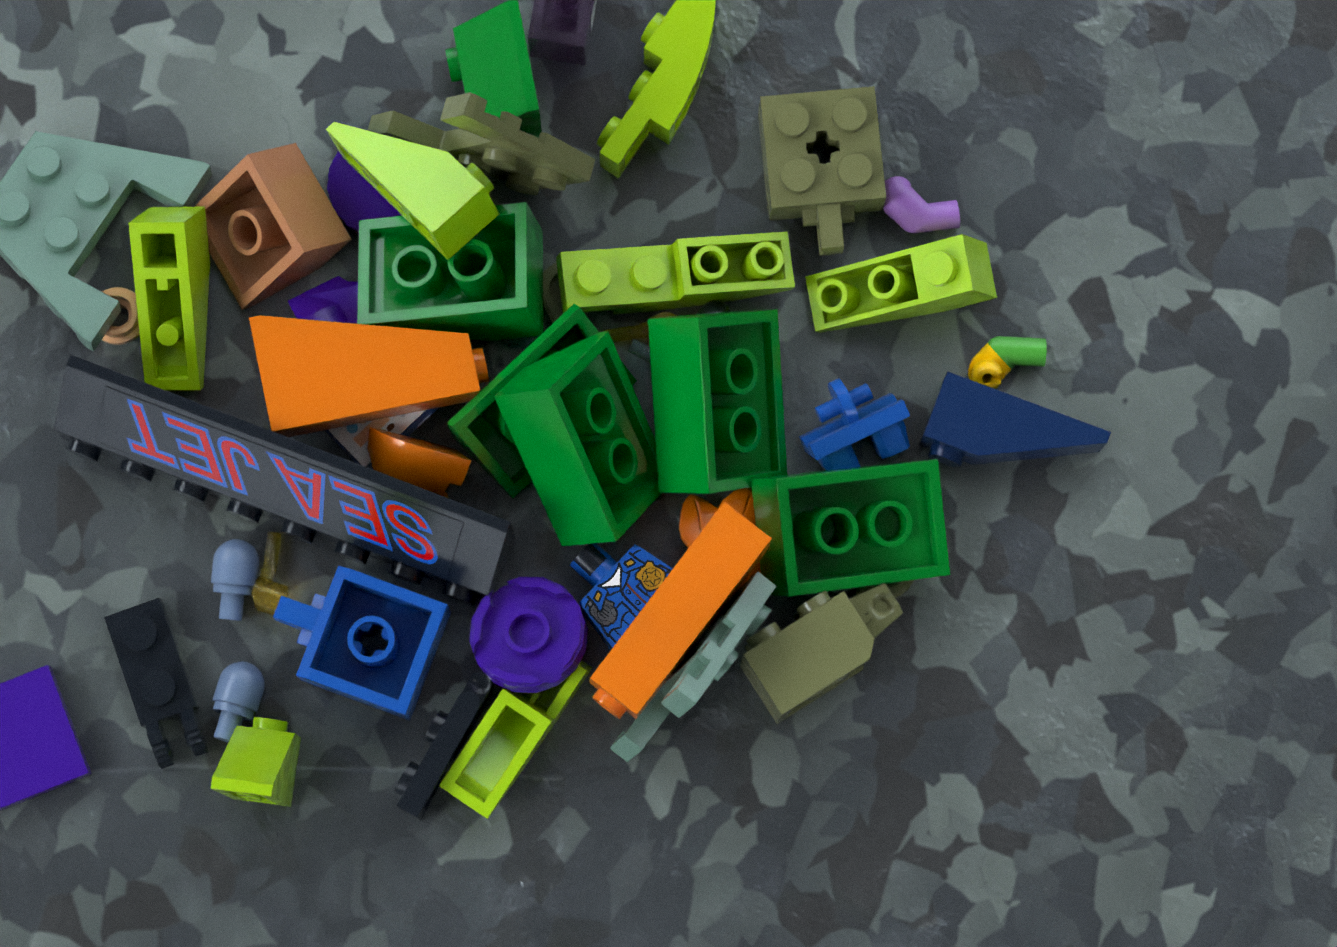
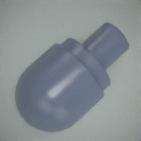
M228 540L217 548L213 556L211 583H213V592L221 593L219 619L242 621L244 596H253L254 587H257L259 556L256 549L245 540Z
M245 661L234 662L228 665L220 674L212 699L215 702L212 710L220 713L214 738L229 742L236 726H241L243 720L252 721L254 714H257L265 689V680L262 672L254 664Z

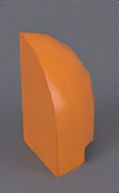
M369 427L367 450L373 470L446 498L449 497L445 490L450 483L459 486L463 483L471 460L456 449Z

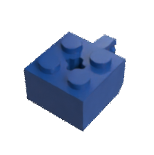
M338 566L326 597L315 593L310 606L281 596L273 618L277 622L301 630L296 643L307 647L296 674L301 681L410 721L451 615V610L443 602L353 569ZM377 629L382 630L381 636L388 643L384 651L376 650L372 657H368L367 650L360 643V640L363 636L373 637Z

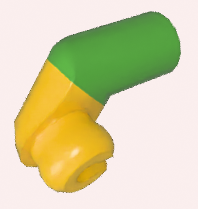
M993 337L971 359L968 368L969 379L996 389L1015 365L1044 367L1047 353L1046 338Z

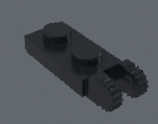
M156 598L104 617L140 725L146 728L147 736L159 767L163 769L174 765V753L169 740L166 738L161 722L180 715L189 749L193 751L196 757L208 753L205 736L196 713L199 705L162 599Z

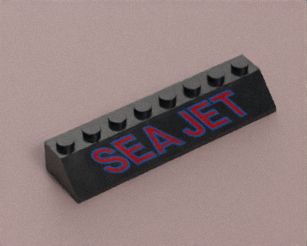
M70 355L66 364L54 430L64 440L68 441L65 450L94 462H98L101 454L122 461L119 467L121 472L151 483L154 474L175 482L172 489L174 492L201 503H205L208 495L229 502L226 509L227 512L258 524L261 515L282 522L280 532L299 541L312 544L315 535L336 543L334 553L354 562L366 565L369 556L391 564L388 570L390 575L409 583L420 585L423 577L444 584L443 595L467 605L474 606L477 597L483 599L492 590L495 592L516 539L511 522L79 357Z

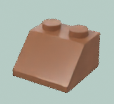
M296 143L247 154L194 206H205L209 253L242 310L256 305L320 269L352 240Z

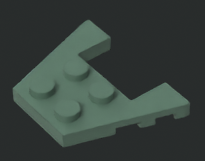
M35 131L0 181V256L23 280L26 279L40 294L45 304L53 313L68 324L76 333L81 343L94 352L121 312L120 303L118 300L80 281L74 276L133 190H138L168 207H191L212 176L210 165L203 161Z
M757 571L735 592L638 718L634 720L626 732L622 731L610 747L613 752L628 763L643 750L670 712L680 718L699 701L714 679L718 681L734 663L739 655L735 649L746 636L751 637L771 612V609L764 603L776 585Z

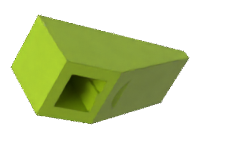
M964 234L805 276L815 332L819 333L940 313L997 298L987 243Z

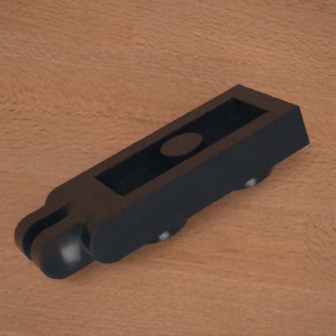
M477 672L470 677L449 714L439 710L423 739L431 744L420 765L411 761L395 787L394 792L402 796L397 807L419 820H422L440 788V783L456 760L493 692V682L484 672Z

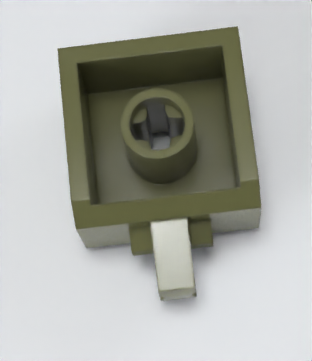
M875 86L760 96L758 120L769 220L802 218L803 227L816 226L819 256L843 254L844 238L842 223L854 222V213L882 211L886 201ZM814 148H825L826 154L831 155L829 163H819L817 154H813Z
M885 583L850 599L844 591L832 599L826 591H823L796 609L798 613L793 616L796 621L781 630L778 624L774 622L746 640L748 644L744 648L747 652L743 654L740 667L776 724L784 721L863 670L865 663L871 658L874 639L903 614L899 603Z

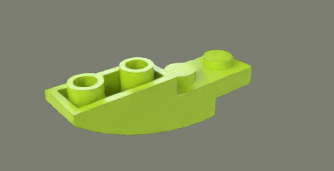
M676 0L665 16L659 12L656 13L644 30L640 40L646 44L644 46V64L655 70V72L652 74L645 70L640 75L628 96V99L633 104L622 120L613 116L597 140V145L602 148L599 152L600 167L617 178H620L650 133L669 145L684 121L696 96L707 65L714 30L716 0Z
M788 231L681 238L671 245L560 252L556 257L563 313L574 303L583 312L613 310V314H626L700 306L711 300L728 302L788 291L795 287Z

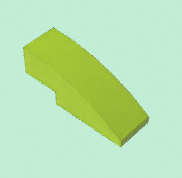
M581 660L576 671L562 683L538 693H517L503 688L439 787L488 819L544 741L593 667Z

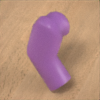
M894 176L885 180L886 201L883 210L904 231L923 233L960 228V213L957 200L927 203L911 187L910 182L906 178Z

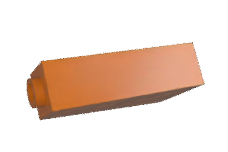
M262 315L249 317L271 431L286 437L468 402L480 392L479 383L489 382L483 348L472 349L468 333Z
M723 502L592 674L590 684L598 689L592 698L618 719L625 712L637 719L766 554L772 538L726 502Z

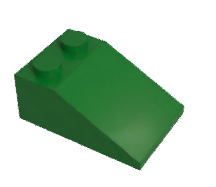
M527 202L495 205L499 215L448 260L403 216L359 220L357 324L468 333L471 340L482 341L540 336L544 332L543 231Z
M938 459L751 479L756 526L772 538L766 554L760 560L761 574L776 585L771 595L790 597L950 575Z

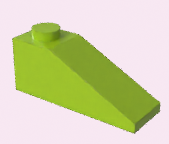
M333 122L326 128L342 157L447 260L499 215L489 195L494 186L474 163L471 162L468 166L464 167L447 151L338 122Z
M205 206L150 207L128 223L144 383L163 390H201L204 387L210 254Z
M253 717L252 727L237 725L212 776L211 789L235 800L291 807L301 737L296 733L287 732L288 722L282 720Z

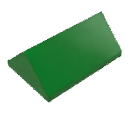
M575 303L447 422L452 437L512 498L525 488L532 479L525 468L523 459L502 417L494 396L524 367L599 332L582 309ZM622 362L625 371L629 377V380L633 386L637 382V380L634 378V376Z

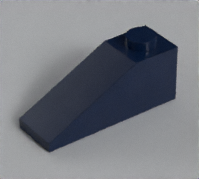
M947 371L919 445L930 449L928 456L931 459H938V462L960 468L962 462L977 465L1100 452L1107 444L1111 432Z

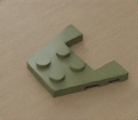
M471 92L448 97L444 104L440 120L459 129L444 131L394 110L372 115L368 131L447 151L464 167L472 162L486 176L506 181L505 186L509 189L528 195H538L539 190L547 188L563 191L566 185L590 181L595 163L594 158L548 133L540 132L538 138L519 130L522 119L509 112L501 111L500 118L484 112L487 100Z

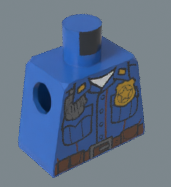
M597 543L588 544L570 564L593 587L579 602L583 615L610 651L673 569L637 545L631 547L616 562Z

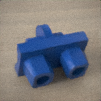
M838 378L828 383L832 400L814 409L821 423L838 415L841 417L799 436L805 452L815 460H818L825 471L861 467L851 444L870 436L877 455L882 459L894 456L908 449L910 444L903 419L910 417L904 400L900 399L897 401L892 393L856 409L857 406L873 399L869 386L865 383L848 392L843 382Z

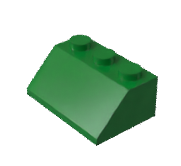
M778 309L691 314L648 319L659 493L711 494L752 487L751 479L788 475Z
M608 331L598 332L524 367L494 396L562 546L617 541L661 494L658 488L656 440Z

